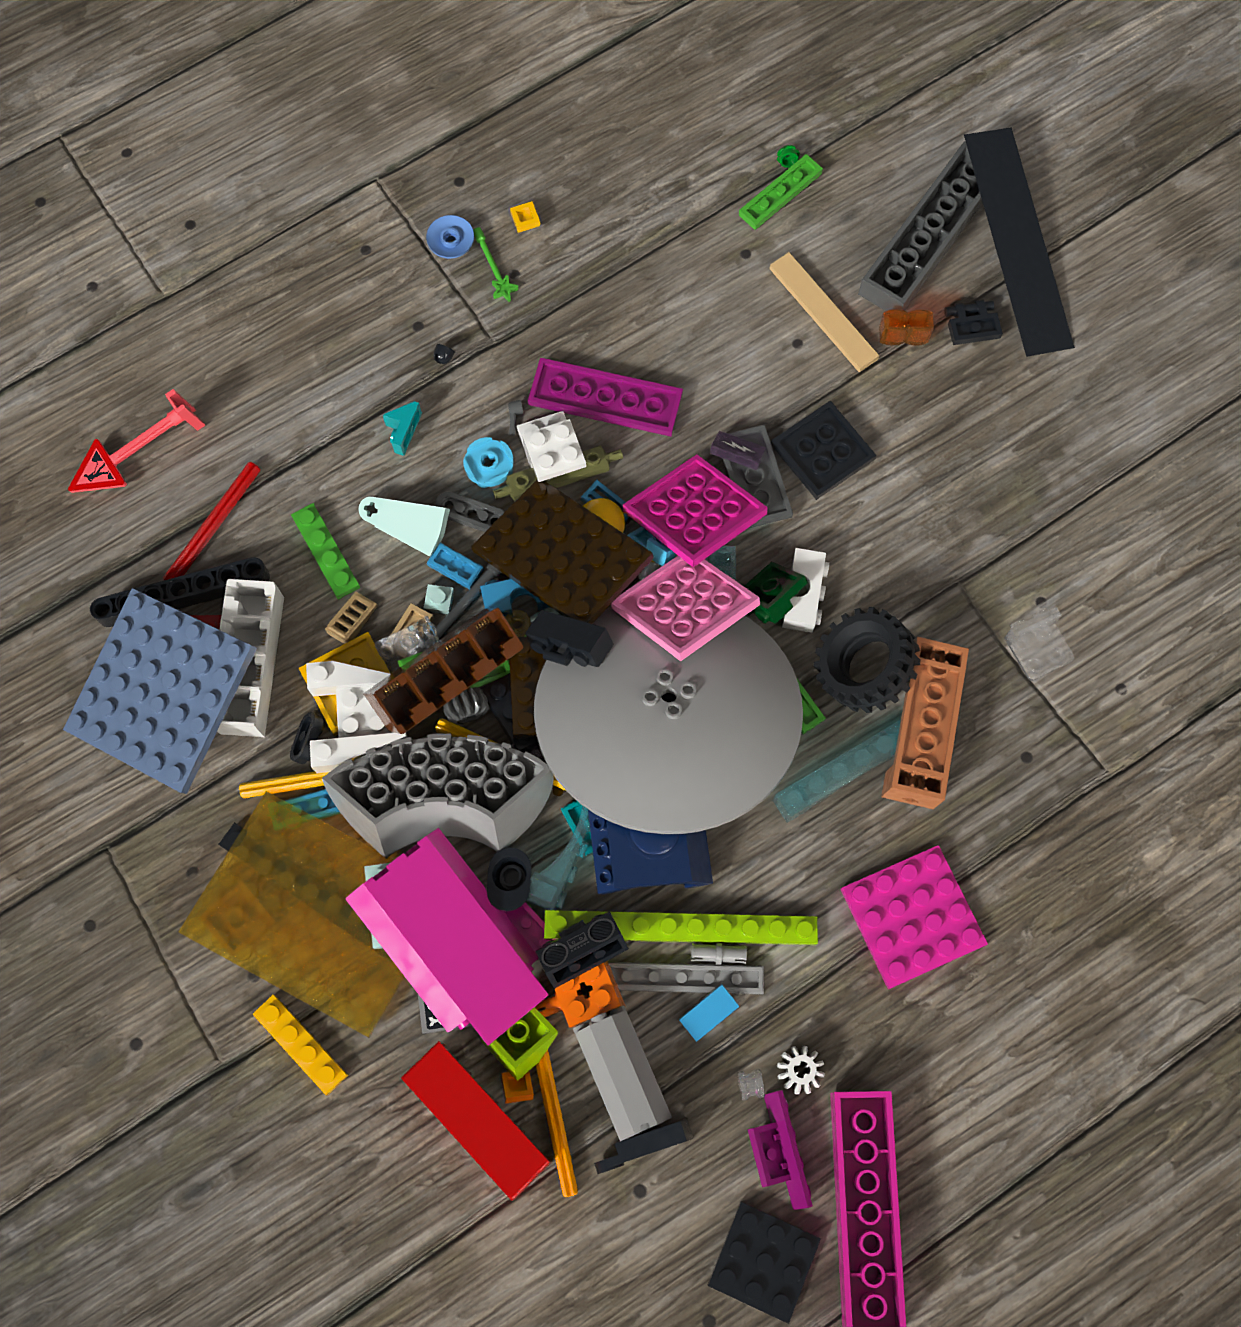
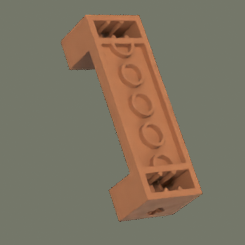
M917 637L914 641L919 645L920 651L916 652L915 655L921 659L920 665L913 668L918 674L916 680L909 679L907 682L910 690L905 694L894 764L885 773L881 797L934 809L945 800L969 649Z

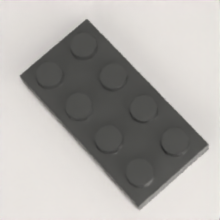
M765 425L717 436L716 441L727 477L768 507L767 515L749 528L792 518L793 512ZM722 441L728 442L730 444H732L731 441H733L739 446L742 447L743 445L756 453L747 450L745 453L739 448L736 447L735 449Z

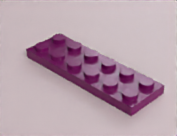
M540 357L528 398V405L557 412L563 411L566 414L672 437L683 389Z

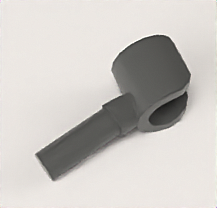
M521 400L511 401L508 404L510 413L509 435L511 436L515 435L516 415L523 414Z

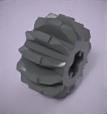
M478 687L467 688L443 705L445 716L456 725L478 719L489 710L487 697Z

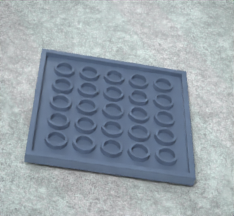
M132 588L63 730L172 789L187 794L257 648Z

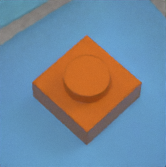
M530 1071L518 1081L509 1072L501 1073L505 1104L533 1100L534 1093Z

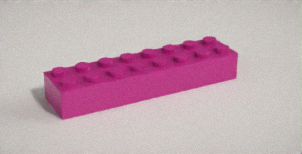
M892 1091L830 1093L842 1327H906Z

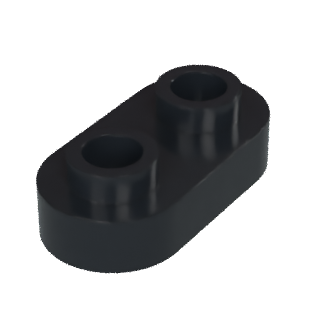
M308 712L303 717L290 750V759L292 761L305 764L311 760L310 741L318 740V737L323 732L324 723L322 716Z

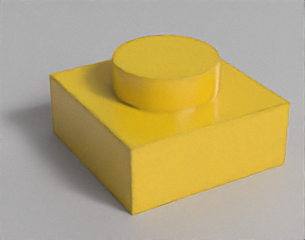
M532 201L510 208V213L518 233L540 226V220Z

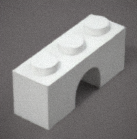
M800 548L795 549L791 570L805 576L808 582L805 585L808 593L801 597L793 596L790 599L793 608L785 614L782 628L812 633L815 625H820L822 610L818 609V603L824 600L826 586L821 585L822 577L827 578L829 562H825L826 553Z

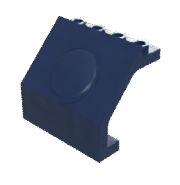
M588 809L598 894H608L647 886L684 884L685 888L691 889L713 884L706 830L685 834L642 832L612 823Z

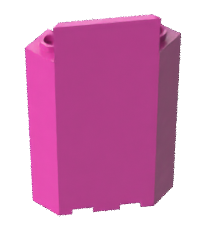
M439 828L425 836L406 853L400 855L381 872L371 877L345 898L448 1033L457 1026L461 1030L471 1023L487 1046H489L549 995L532 973L534 970L532 964L539 959L537 954L502 910H498L491 905L487 897L486 888Z

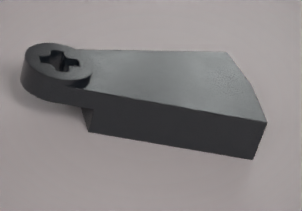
M688 1119L615 1143L618 1155L595 1162L597 1174L624 1166V1162L693 1139Z

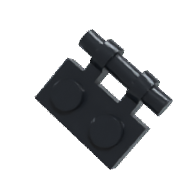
M975 300V303L964 305L962 302L954 303L953 306L944 308L946 317H955L948 322L953 345L1001 338L1003 333L998 313H987V311L994 310L993 300ZM976 313L975 316L966 317V314Z

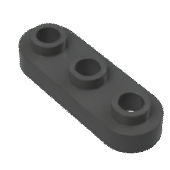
M453 492L442 493L436 500V507L454 506L449 511L448 520L486 532L492 526V522L496 521L504 513L500 508ZM470 513L477 514L474 518L468 517Z

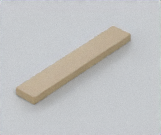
M790 252L770 264V270L859 373L879 359L878 353Z

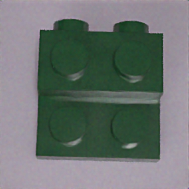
M771 561L744 586L760 598V605L747 615L750 616L754 613L762 623L766 624L768 621L776 624L793 608L790 599L808 584L805 576Z

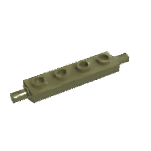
M601 446L582 451L586 467L544 481L558 488L608 472L610 462L623 459L621 449L606 453ZM530 468L508 475L506 486L493 489L495 499L510 495L516 501L537 480L534 469Z

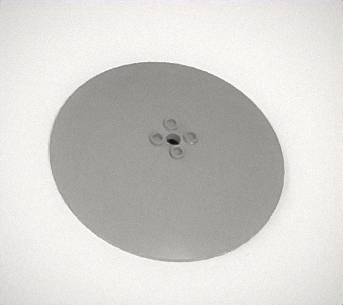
M610 605L593 623L594 625L605 627L614 644L599 667L591 665L583 667L573 659L568 666L546 661L537 683L534 700L536 735L544 759L557 781L575 800L594 814L620 826L648 833L685 834L715 828L733 821L760 804L778 786L791 766L798 749L802 731L803 707L801 692L794 670L786 655L772 637L746 616L680 661L615 612ZM666 693H671L676 696V700L665 702L661 697Z

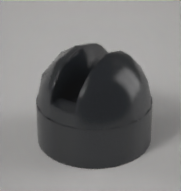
M437 344L433 357L437 363L447 364L451 361L455 352L445 345Z

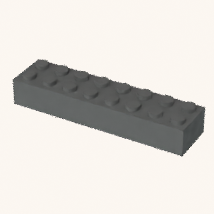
M965 141L862 279L858 295L898 319L983 203Z

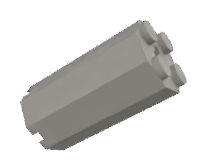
M625 1006L610 1011L609 1017L605 1012L591 1018V1025L585 1022L573 1028L620 1141L672 1118Z

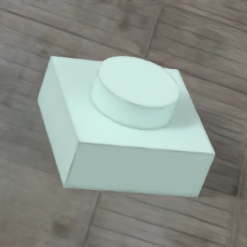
M428 584L424 610L432 613L448 614L452 606L453 587Z

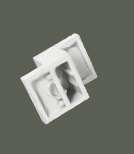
M563 411L516 426L530 468L534 469L538 482L586 467V461L570 419L566 420Z

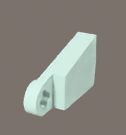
M366 497L359 505V514L365 521L430 557L444 537L450 509L376 497ZM375 503V508L378 509V512L370 516V511L367 510V507Z

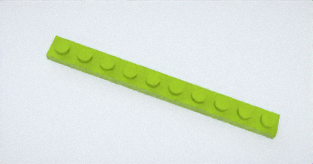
M545 910L544 939L560 938L558 932L581 920L586 924L595 916L607 912ZM610 912L625 941L784 945L818 944L816 916Z

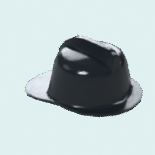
M512 847L501 849L490 860L487 897L491 905L498 910H516L528 899L531 885V862L526 853L520 849Z

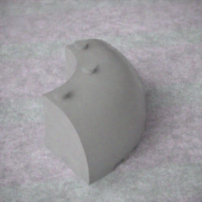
M451 734L427 735L428 738L411 740V737L395 740L390 742V746L375 750V748L367 750L366 755L354 761L349 759L322 777L330 798L343 817L385 859L399 849L420 841L437 828L445 836L472 839L491 847L496 852L508 848L536 820L550 796L554 775L548 765L526 751L523 753L513 749L510 744L504 742L502 744L490 742L488 738L482 736L467 735L466 738L452 737Z

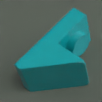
M411 402L383 414L385 425L394 428L390 437V443H392L396 454L405 455L421 418L422 411L418 402Z

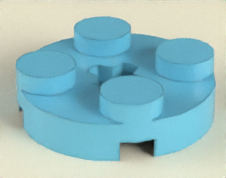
M484 437L469 445L463 464L469 479L479 487L487 488L497 486L507 480V476L513 473L514 460L512 451L505 442ZM487 457L490 460L495 459V462L490 467L483 465L485 463L484 459Z

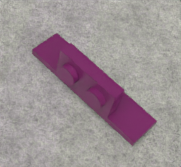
M783 1090L765 1094L764 1099L771 1123L747 1129L762 1187H768L786 1181L793 1210L813 1207L811 1190L807 1185L804 1175L803 1160L798 1152L796 1133L791 1125L788 1103L784 1098Z

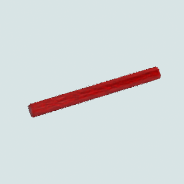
M253 462L246 464L164 575L163 581L183 576L259 474L260 468Z

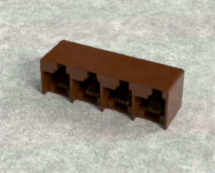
M498 607L484 609L364 692L363 695L389 732L404 734L521 651L523 645Z

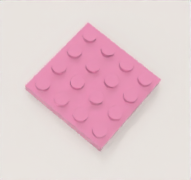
M677 556L620 594L612 602L611 608L678 660L682 661L760 605V598L705 559L692 567L681 557Z

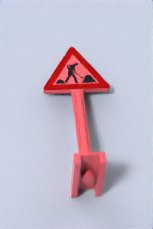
M172 389L165 395L173 410L167 413V416L112 455L109 456L101 441L95 439L68 487V491L75 493L125 487L127 483L117 469L119 463L172 426H177L184 420L197 431L203 428L205 423L193 413L196 411L194 406Z

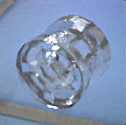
M754 1069L752 1073L747 1074L744 1071L737 1072L742 1101L748 1100L751 1096L765 1097L760 1069Z

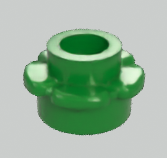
M786 145L778 150L777 161L781 166L790 168L798 161L800 152L795 146Z

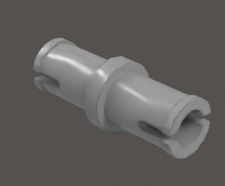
M716 942V945L692 943L691 961L716 962V965H721L722 962L746 964L747 946H725L720 942Z

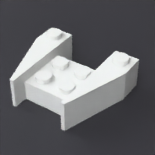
M336 661L306 663L307 689L312 696L336 695L338 738L310 741L311 768L316 773L331 772L349 759L354 761L366 755L367 750L372 748L378 750L390 746L392 741L409 738L406 732L404 734L389 732L363 695L364 692L385 679L390 673Z

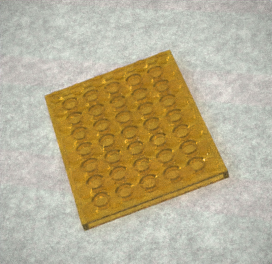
M266 791L178 932L368 1038L372 1035L405 977L383 948H373L370 930L345 899L366 882L364 866L391 863L394 859L391 857L385 859L376 849Z

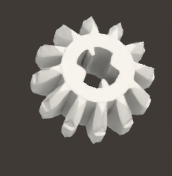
M796 1046L791 1047L793 1058L784 1052L781 1056L788 1063H777V1067L785 1069L786 1072L779 1074L778 1079L787 1077L789 1080L784 1084V1088L789 1089L794 1083V1094L797 1095L801 1091V1085L806 1094L811 1093L809 1083L815 1088H819L820 1083L814 1077L823 1078L825 1076L824 1072L816 1071V1067L823 1066L824 1062L818 1061L814 1063L813 1059L817 1057L818 1053L813 1051L808 1057L807 1046L802 1047L800 1055ZM804 1063L805 1066L803 1068L807 1067L808 1073L803 1074L799 1078L796 1076L798 1072H794V1067Z

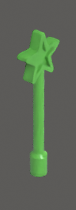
M480 227L473 229L474 237L477 243H480L497 281H492V285L496 288L493 298L497 299L503 296L510 302V293L517 291L518 285L510 284L508 275L504 279L502 278L485 242L486 238Z

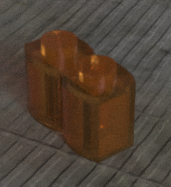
M898 309L885 311L879 326L880 343L885 345L906 343L914 346L928 343L934 329L933 312L922 309L910 312Z

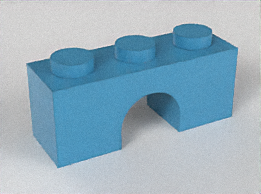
M512 579L504 581L491 580L486 582L485 585L480 586L485 609L498 607L505 619L514 617L512 603L521 595H528L534 598L538 611L550 607Z

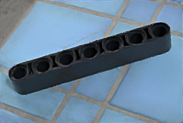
M251 557L134 589L152 598L160 595L159 601L175 609H181L225 597L226 580L230 576L235 575V579L269 581L270 573L262 560ZM261 569L258 575L251 576L254 570ZM211 582L208 588L201 589L204 583ZM131 589L95 599L90 605L91 615L102 626L113 627ZM186 589L182 595L176 596L179 590ZM110 609L107 615L101 616L104 610Z

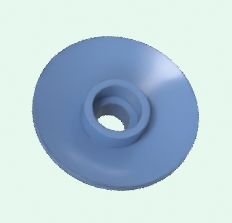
M447 215L436 219L429 226L426 240L428 247L434 254L442 258L451 259L460 257L469 251L474 242V232L472 226L464 218Z

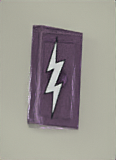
M719 431L711 445L710 454L757 470L766 447Z

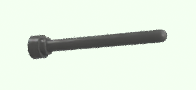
M488 563L485 573L421 643L420 651H425L442 637L481 593L480 586L485 585L486 582L491 581L495 576L503 575V573Z

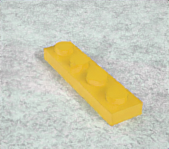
M273 994L253 1013L254 1017L325 1095L328 1096L348 1076L276 995Z

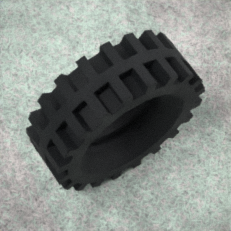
M869 607L868 612L865 613L861 608L854 609V616L850 617L847 613L841 615L843 621L840 624L836 625L832 622L829 625L832 631L828 636L822 634L820 639L824 644L822 648L816 647L815 653L820 657V660L814 662V668L820 672L816 675V678L823 684L822 688L845 707L848 706L852 711L858 712L859 708H861L866 713H872L873 706L884 710L886 709L885 702L891 700L897 703L899 701L897 694L902 690L906 693L910 690L907 682L909 679L916 680L918 674L913 668L920 665L921 659L915 655L916 652L920 651V648L914 641V635L888 611L882 609L879 612L875 607ZM881 641L886 643L890 652L884 670L870 681L863 683L853 681L850 677L849 669L855 653L871 642Z

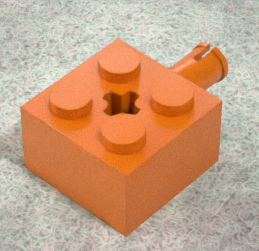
M606 961L555 988V995L541 1001L535 1008L538 1011L546 1008L540 1011L545 1018L562 1011L569 1028H574L585 1022H590V1019L605 1012L609 1014L610 1011L625 1006L609 963ZM585 985L592 986L593 988L589 992L590 997L582 993L585 990Z

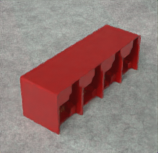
M438 1041L401 1079L508 1198L513 1201L553 1161L548 1160L526 1137L525 1131L521 1130L498 1106V1101L493 1100L471 1077L472 1073L467 1071L447 1051L446 1045Z

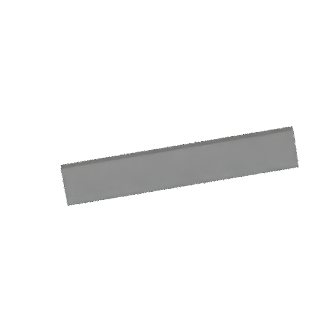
M608 962L620 991L710 993L722 983L730 994H764V966Z

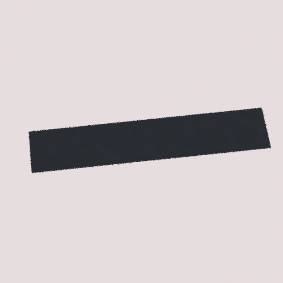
M1012 127L964 134L1026 357L1075 348Z

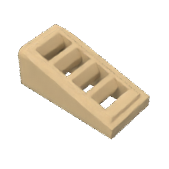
M355 592L329 622L325 630L330 636L345 644L356 638L378 605L360 593ZM357 601L366 605V610L356 606ZM353 609L361 615L358 618L351 614L350 611ZM347 617L355 623L351 625L344 620ZM342 625L349 630L345 633L339 627Z

